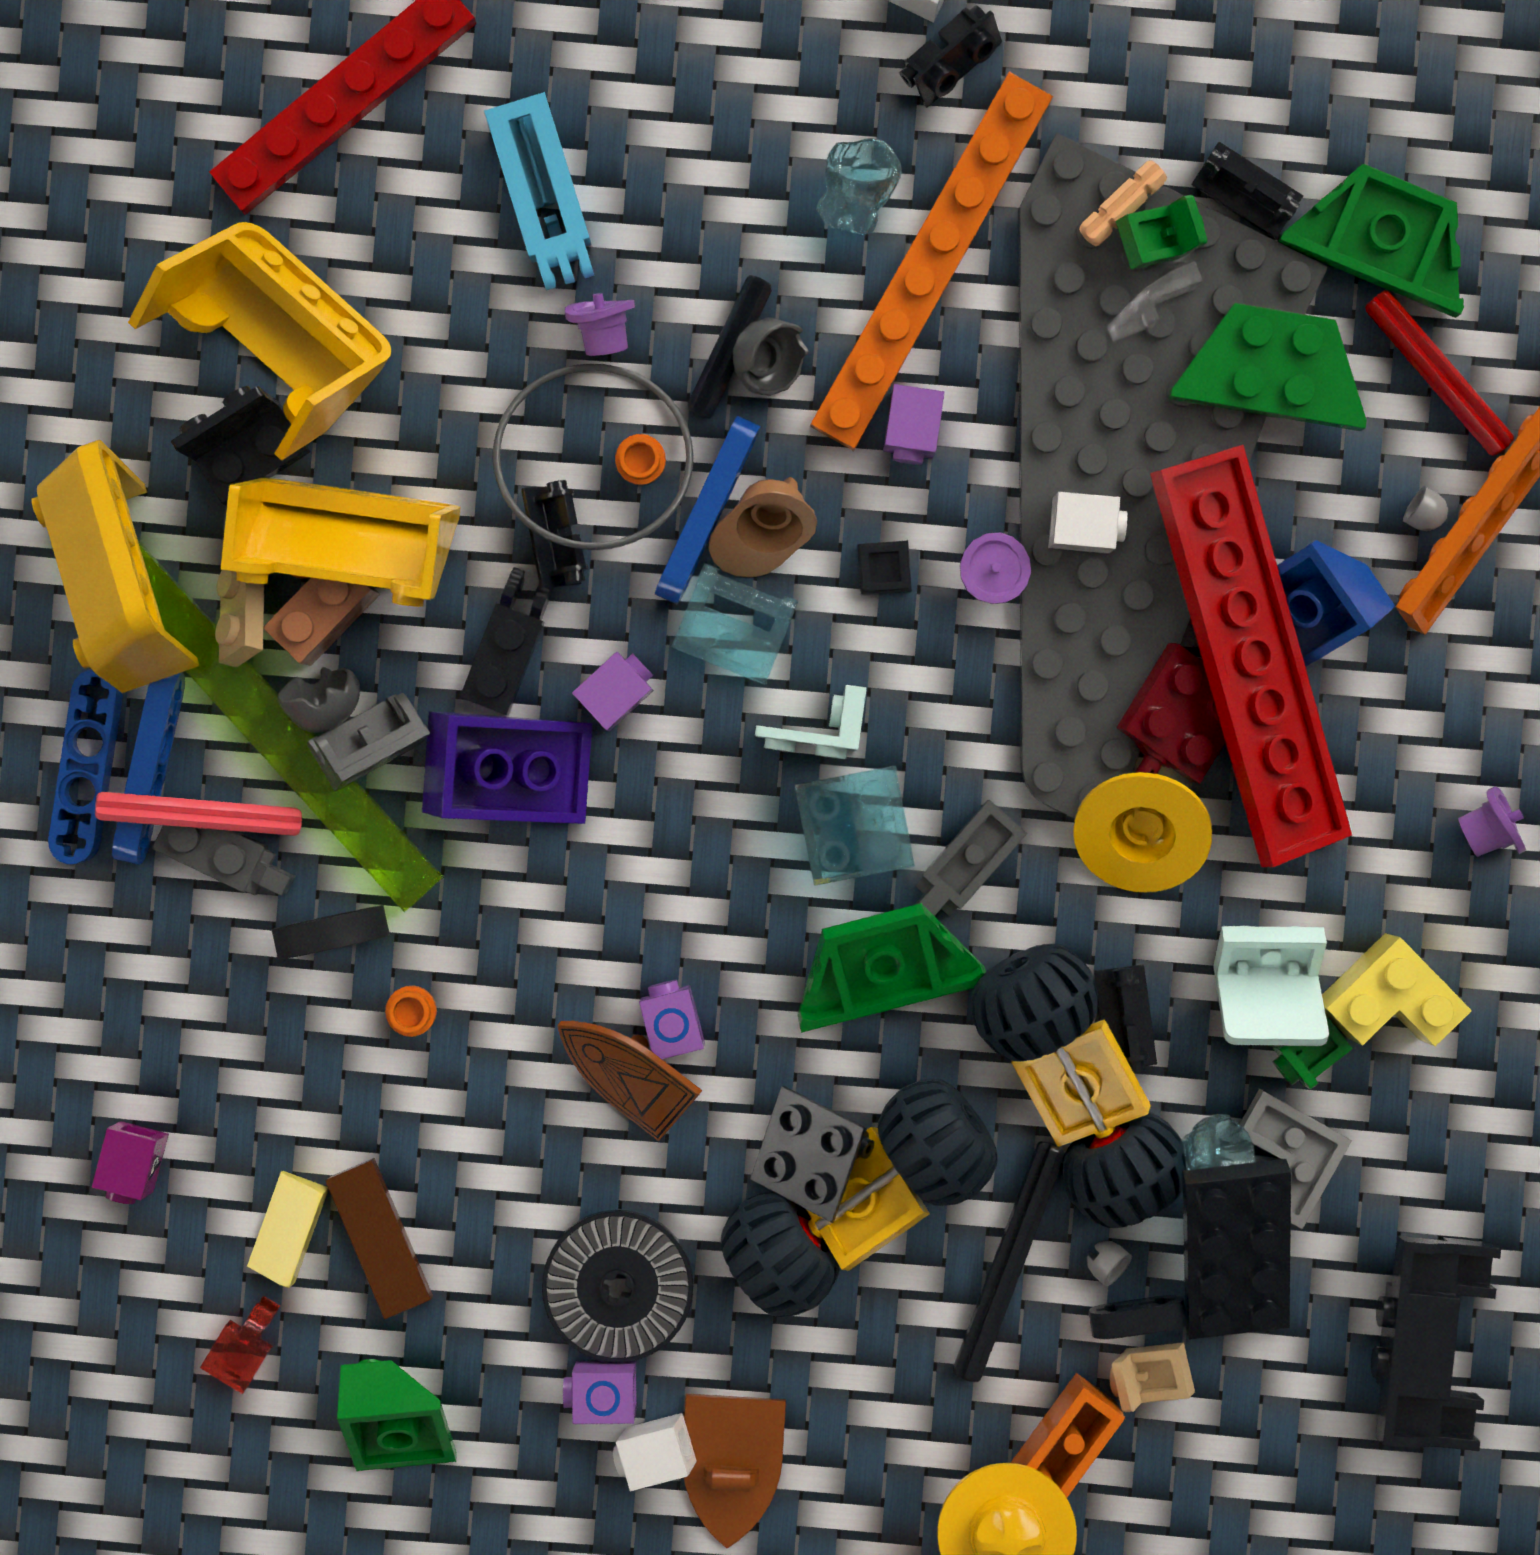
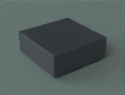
M908 540L857 545L861 596L912 591Z

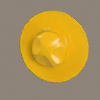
M1138 772L1115 776L1092 789L1083 799L1077 810L1073 835L1081 860L1094 875L1117 888L1145 893L1163 891L1178 886L1199 871L1210 852L1212 824L1203 802L1188 787L1163 775Z
M996 1463L969 1473L952 1488L939 1514L937 1539L941 1555H1074L1077 1529L1075 1517L1067 1497L1051 1478L1026 1465Z

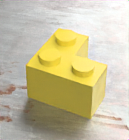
M1387 933L1376 941L1322 994L1327 1017L1349 1040L1362 1046L1394 1015L1419 1040L1436 1046L1472 1011L1401 937Z

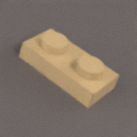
M222 570L216 587L217 594L220 596V619L215 631L216 641L219 643V663L238 667L263 650L264 584L237 581L236 572Z

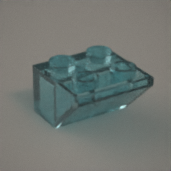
M896 766L795 785L814 886L915 866Z

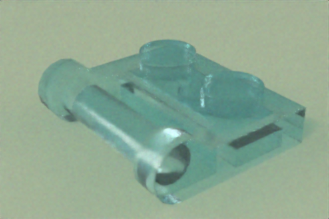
M705 563L671 648L766 685L799 600L786 595L782 600L718 574V568ZM710 593L775 618L771 631L768 632L705 607Z

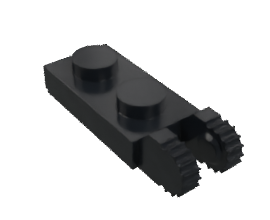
M516 567L513 568L509 575L500 604H495L460 698L507 716L510 714L545 622L542 621L553 591V588L540 589V585L537 586L529 616L513 610L517 596L521 592L525 581V571Z

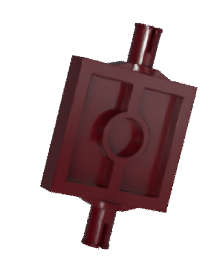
M1168 643L1116 728L1135 741L1141 753L1144 754V758L1135 773L1158 774L1162 767L1172 768L1188 781L1200 784L1226 741L1203 660L1194 656L1178 643Z

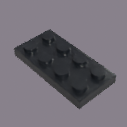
M1287 1159L1182 1171L1184 1287L1187 1317L1186 1330L1189 1340L1290 1328L1291 1170Z

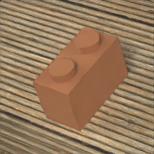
M310 578L267 622L263 629L299 664L312 666L378 598L380 593L373 586Z

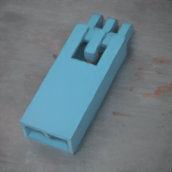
M545 92L484 110L529 258L532 263H538L546 291L556 288V280L550 268L559 265L565 284L575 282L570 265L572 261L579 260V267L585 279L595 276L586 246H590L592 243ZM558 203L567 233L562 234L557 215L554 214L544 218L550 238L545 239L536 209Z

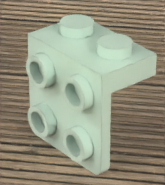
M1245 925L1221 927L1213 967L1224 1038L1228 1043L1233 1045L1322 1046L1327 1042L1329 1029L1318 977L1327 944L1324 927H1255Z

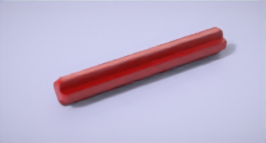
M1390 291L1380 292L1366 305L1365 309L1368 315L1488 454L1492 456L1497 455L1513 442L1514 435Z

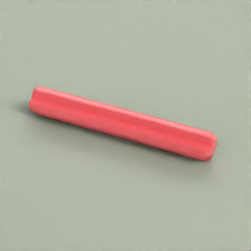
M112 792L98 793L95 803V816L103 821L290 836L298 835L302 826L301 811L292 807Z

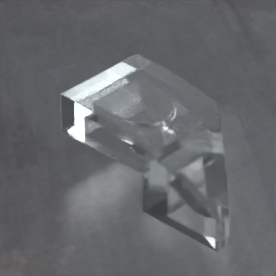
M1196 261L1162 276L1129 302L1107 327L1112 342L1152 328L1159 320L1155 304L1194 291L1202 282Z

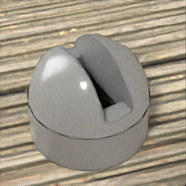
M1424 486L1416 493L1408 505L1403 522L1418 530H1434L1440 527L1447 519L1448 507L1446 501L1438 493Z
M1104 1240L1094 1245L1095 1249L1099 1252L1098 1256L1091 1252L1088 1253L1087 1264L1093 1276L1103 1285L1109 1286L1127 1269L1132 1255L1115 1242Z

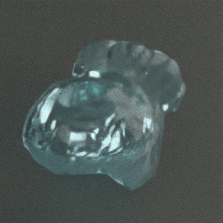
M874 138L854 142H838L834 145L828 154L825 166L827 192L819 199L816 209L825 223L841 231L847 230L859 235L874 232L878 224V210L893 195L902 174L900 160L892 148L885 141Z
M1213 1114L1210 1117L1203 1118L1192 1128L1189 1134L1182 1138L1185 1149V1170L1255 1162L1254 1146L1248 1132L1227 1114Z

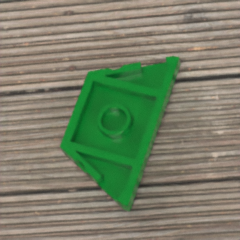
M1366 164L1359 166L1342 183L1315 204L1298 221L1285 230L1277 241L1305 256L1454 318L1461 315L1464 309V299L1460 298L1458 269L1461 267L1460 246L1455 236L1456 230L1459 227L1457 202Z
M1234 303L1214 332L1171 388L1168 395L1170 400L1355 431L1366 429L1367 423L1336 320Z
M922 903L823 928L798 1012L801 1033L973 989L979 979L986 973L985 966Z

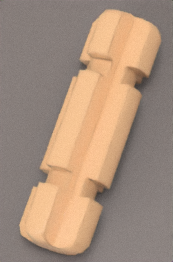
M1152 160L1144 163L1133 175L1134 179L1129 178L1100 205V208H1098L1099 213L1093 212L1082 222L1079 230L1090 244L1095 247L1099 246L1111 235L1113 227L1117 229L1116 221L1126 214L1134 213L1148 199L1147 194L1153 195L1164 185L1167 176L1158 164Z

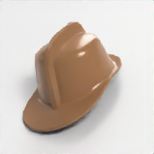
M788 477L784 481L774 479L760 480L745 490L737 506L717 524L710 535L709 552L713 562L722 571L736 577L753 578L765 575L782 565L793 553L810 540L816 531L817 518L814 510L804 501L802 494L798 491L797 481L794 478Z

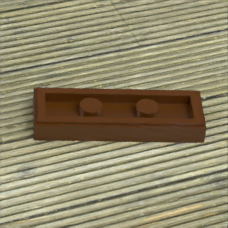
M375 1158L328 1177L325 1180L384 1320L431 1300L433 1294Z

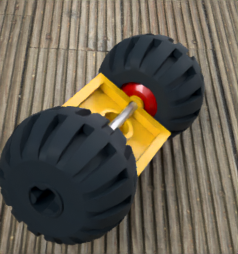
M1036 945L1002 960L994 968L988 970L974 986L972 992V1015L977 1032L992 1050L1004 1058L1012 1060L1011 1063L1057 1147L1071 1143L1065 1152L1063 1160V1180L1072 1204L1086 1218L1106 1228H1123L1128 1225L1132 1226L1141 1223L1143 1220L1150 1219L1159 1214L1162 1209H1166L1182 1193V1171L1188 1170V1158L1184 1144L1178 1133L1168 1122L1149 1112L1151 1104L1105 1019L1093 1023L1098 1010V992L1089 967L1079 956L1062 945Z
M929 1079L917 1081L896 1092L885 1105L878 1121V1127H870L866 1130L869 1133V1139L874 1141V1149L867 1159L859 1157L855 1160L833 1223L775 1192L757 1194L746 1199L729 1216L722 1230L720 1239L721 1249L732 1276L757 1307L776 1317L795 1316L814 1309L832 1290L839 1275V1266L841 1270H851L930 1214L921 1199L935 1206L955 1205L973 1198L990 1181L997 1167L998 1154L996 1146L978 1114L955 1087L944 1080Z

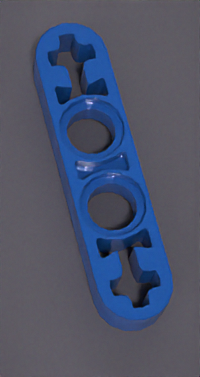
M740 416L735 418L655 590V595L676 605L680 603L710 540V535L720 519L754 446L761 426Z
M93 670L80 673L74 680L71 688L49 830V849L59 862L65 864L87 862L98 852L104 821L96 818L95 803L98 793L109 791L123 693L101 678V687L109 689V695L107 699L102 698L98 700L96 714L107 715L106 722L92 719L81 720L82 711L93 713L94 698L86 695L87 686H95L98 678H101ZM88 727L96 729L101 734L103 742L101 750L91 757L82 754L77 746L78 735ZM80 777L90 780L95 788L93 800L83 807L76 805L69 795L71 784ZM66 811L73 814H91L90 822L79 821L77 834L78 837L86 839L85 848L76 849L74 855H71V846L63 844L64 835L73 834L76 819H65Z
M182 672L148 685L124 794L161 797L184 695L185 675ZM117 822L112 846L113 859L141 865L150 846L154 825Z

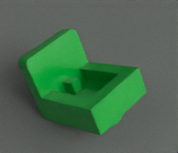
M1193 195L1182 196L1167 206L1126 214L1116 221L1131 270L1178 260L1207 243L1204 222Z
M1327 1015L1329 1035L1324 1045H1270L1279 1056L1272 1061L1273 1064L1291 1085L1299 1081L1300 1084L1311 1090L1319 1084L1315 1079L1353 1049Z

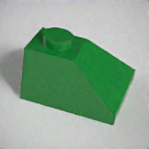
M366 1359L356 1364L341 1365L337 1420L356 1471L456 1462L457 1452L441 1401L392 1360Z

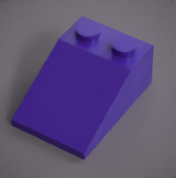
M429 711L428 730L430 734L427 737L422 813L447 819L585 824L593 723Z

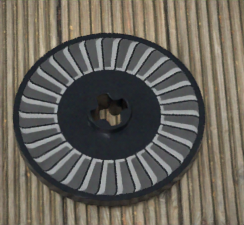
M629 1210L598 1212L579 1220L569 1227L553 1246L547 1258L542 1278L544 1307L552 1326L559 1336L581 1354L599 1361L614 1363L639 1360L652 1355L666 1346L683 1326L688 1316L693 1296L691 1264L687 1253L677 1237L654 1218ZM617 1274H622L626 1276L625 1285L631 1288L632 1291L630 1293L621 1292L619 1298H614L609 1295L611 1287L605 1284L604 1281L605 1279L614 1280Z

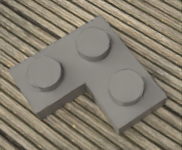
M1259 1089L1235 1133L1275 1155L1278 1159H1287L1291 1170V1223L1303 1229L1352 1140Z

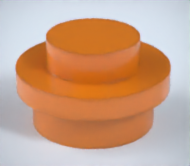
M635 434L621 442L616 451L615 463L619 474L626 481L635 485H647L657 480L663 473L666 456L662 445L655 438L646 434Z
M405 986L395 991L388 999L385 1010L386 1019L395 1032L403 1036H418L426 1032L433 1025L437 1015V1006L432 995L424 988Z

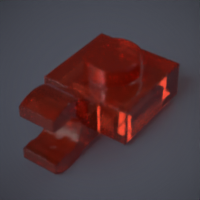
M263 1296L259 1303H256L242 1327L230 1320L223 1328L200 1368L243 1394L273 1347L262 1340L261 1336L275 1317L280 1305Z

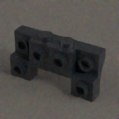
M1397 1236L1392 1282H1386L1385 1296L1378 1298L1376 1306L1377 1325L1382 1327L1380 1347L1375 1346L1371 1354V1374L1376 1378V1383L1381 1387L1375 1438L1383 1446L1400 1448L1442 1447L1480 1451L1481 1441L1474 1436L1476 1410H1484L1485 1400L1474 1392L1451 1390L1461 1301L1456 1295L1496 1299L1497 1289L1490 1285L1493 1258L1500 1259L1501 1248L1494 1243L1442 1237V1240Z

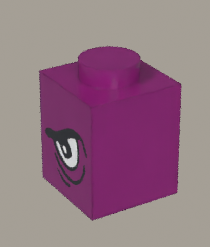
M123 1121L108 1127L92 1188L106 1191L105 1197L107 1199L123 1204H135L136 1199L141 1201L153 1193L169 1134Z

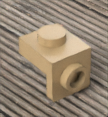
M1184 1342L1127 1348L1112 1363V1368L1110 1369V1387L1113 1395L1119 1397L1123 1413L1134 1412L1141 1403L1189 1399L1195 1393Z

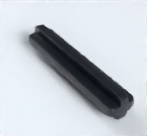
M749 275L746 278L688 401V409L692 413L707 419L713 417L735 370L733 347L737 337L751 322L758 321L772 292L771 284L766 280L753 275Z

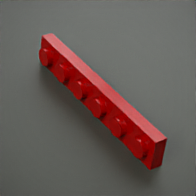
M461 0L414 1L209 171V173L243 214H248L477 24L475 17Z

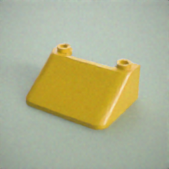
M258 478L231 484L228 492L221 570L236 572L237 581L254 584H267L269 574L277 572L387 588L393 593L392 603L422 607L424 599L431 600L436 595L459 521L461 507L442 502L274 478Z

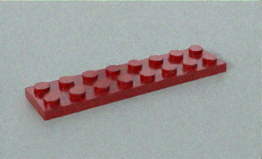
M1244 445L1232 447L1150 473L1261 867L1278 866L1352 836Z

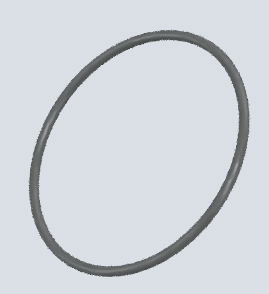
M579 364L563 367L541 376L530 383L513 399L504 412L495 434L493 467L496 482L507 505L532 531L545 539L570 548L603 550L636 542L657 530L671 517L688 490L693 470L694 453L691 435L683 415L672 399L660 387L640 374L621 367L606 364ZM598 371L614 373L637 381L654 392L668 406L680 426L686 450V466L681 487L668 509L652 524L633 535L606 542H582L560 537L543 529L529 519L514 502L507 489L501 470L500 453L503 434L511 415L518 405L535 389L544 383L567 374Z

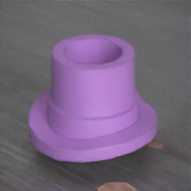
M603 293L593 294L594 301L573 303L565 307L566 320L577 323L578 329H581L586 355H607L628 349L625 322H627L626 310L635 308V300L604 301Z
M988 533L973 540L964 551L960 562V576L967 592L977 600L989 604L1006 603L1018 597L1027 586L1031 575L1030 558L1024 546L1014 537L1003 533Z
M1496 786L1486 791L1488 801L1483 803L1482 807L1458 818L1462 831L1477 857L1514 845L1519 854L1526 851L1515 823L1524 818L1520 809L1514 812L1511 811L1505 795Z

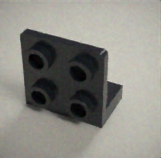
M244 386L230 393L222 401L225 407L209 417L206 414H200L189 419L180 426L179 432L181 434L171 440L177 452L196 462L220 502L226 506L229 486L231 484L258 478H271L311 452L307 445H305L282 461L274 454L291 423L286 418L280 402L259 386L250 389L249 386Z

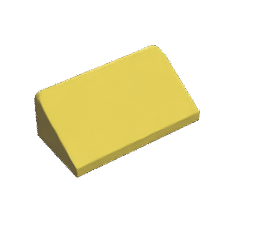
M281 1171L247 1267L281 1286L290 1288L298 1277L329 1188Z

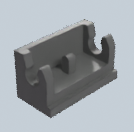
M401 693L390 696L385 701L347 720L338 727L310 739L307 742V746L334 791H337L421 745L429 736L430 731L421 721L407 696Z

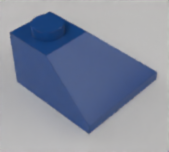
M1317 540L1277 565L1305 667L1371 629L1395 607V604L1367 564Z

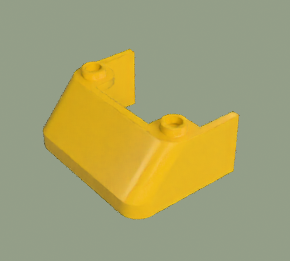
M247 222L234 224L158 263L128 321L134 329H137L168 312L184 329L191 332L208 333L223 326L288 384L294 391L285 400L283 411L291 426L274 453L281 461L328 431L381 372L391 355V346L388 340L269 232L258 225Z
M96 440L79 446L38 484L37 497L32 498V506L41 526L47 527L78 634V638L73 639L76 657L84 669L91 667L95 674L120 692L125 693L198 667L199 663L197 657L164 630L126 502L127 499L147 493L145 484L101 440Z

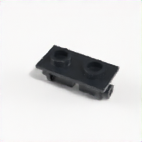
M977 5L971 10L964 8L938 32L940 39L947 44L943 50L930 39L913 55L903 61L905 67L899 74L909 87L912 88L916 85L922 103L926 108L939 97L950 93L965 74L978 63H982L990 58L996 47L1002 43L998 26L991 10L985 14Z
M1221 142L1217 143L1191 184L1275 239L1287 221L1292 218L1300 205L1299 202L1304 196Z
M566 480L549 482L544 487L521 489L526 516L555 535L581 541L580 534L572 535L571 526L578 523L572 497L574 491L573 489H568ZM529 528L540 589L582 584L581 582L585 581L584 571L589 570L588 564H585L583 549L557 544L545 539Z
M1144 964L1094 971L1100 1021L1105 1019L1132 1071H1142L1146 1069L1145 1066L1157 1065Z

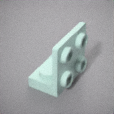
M846 685L843 696H833L829 726L838 728V736L757 725L755 736L765 738L764 748L795 752L796 743L816 745L815 755L846 759L847 750L856 751L859 748L867 688Z

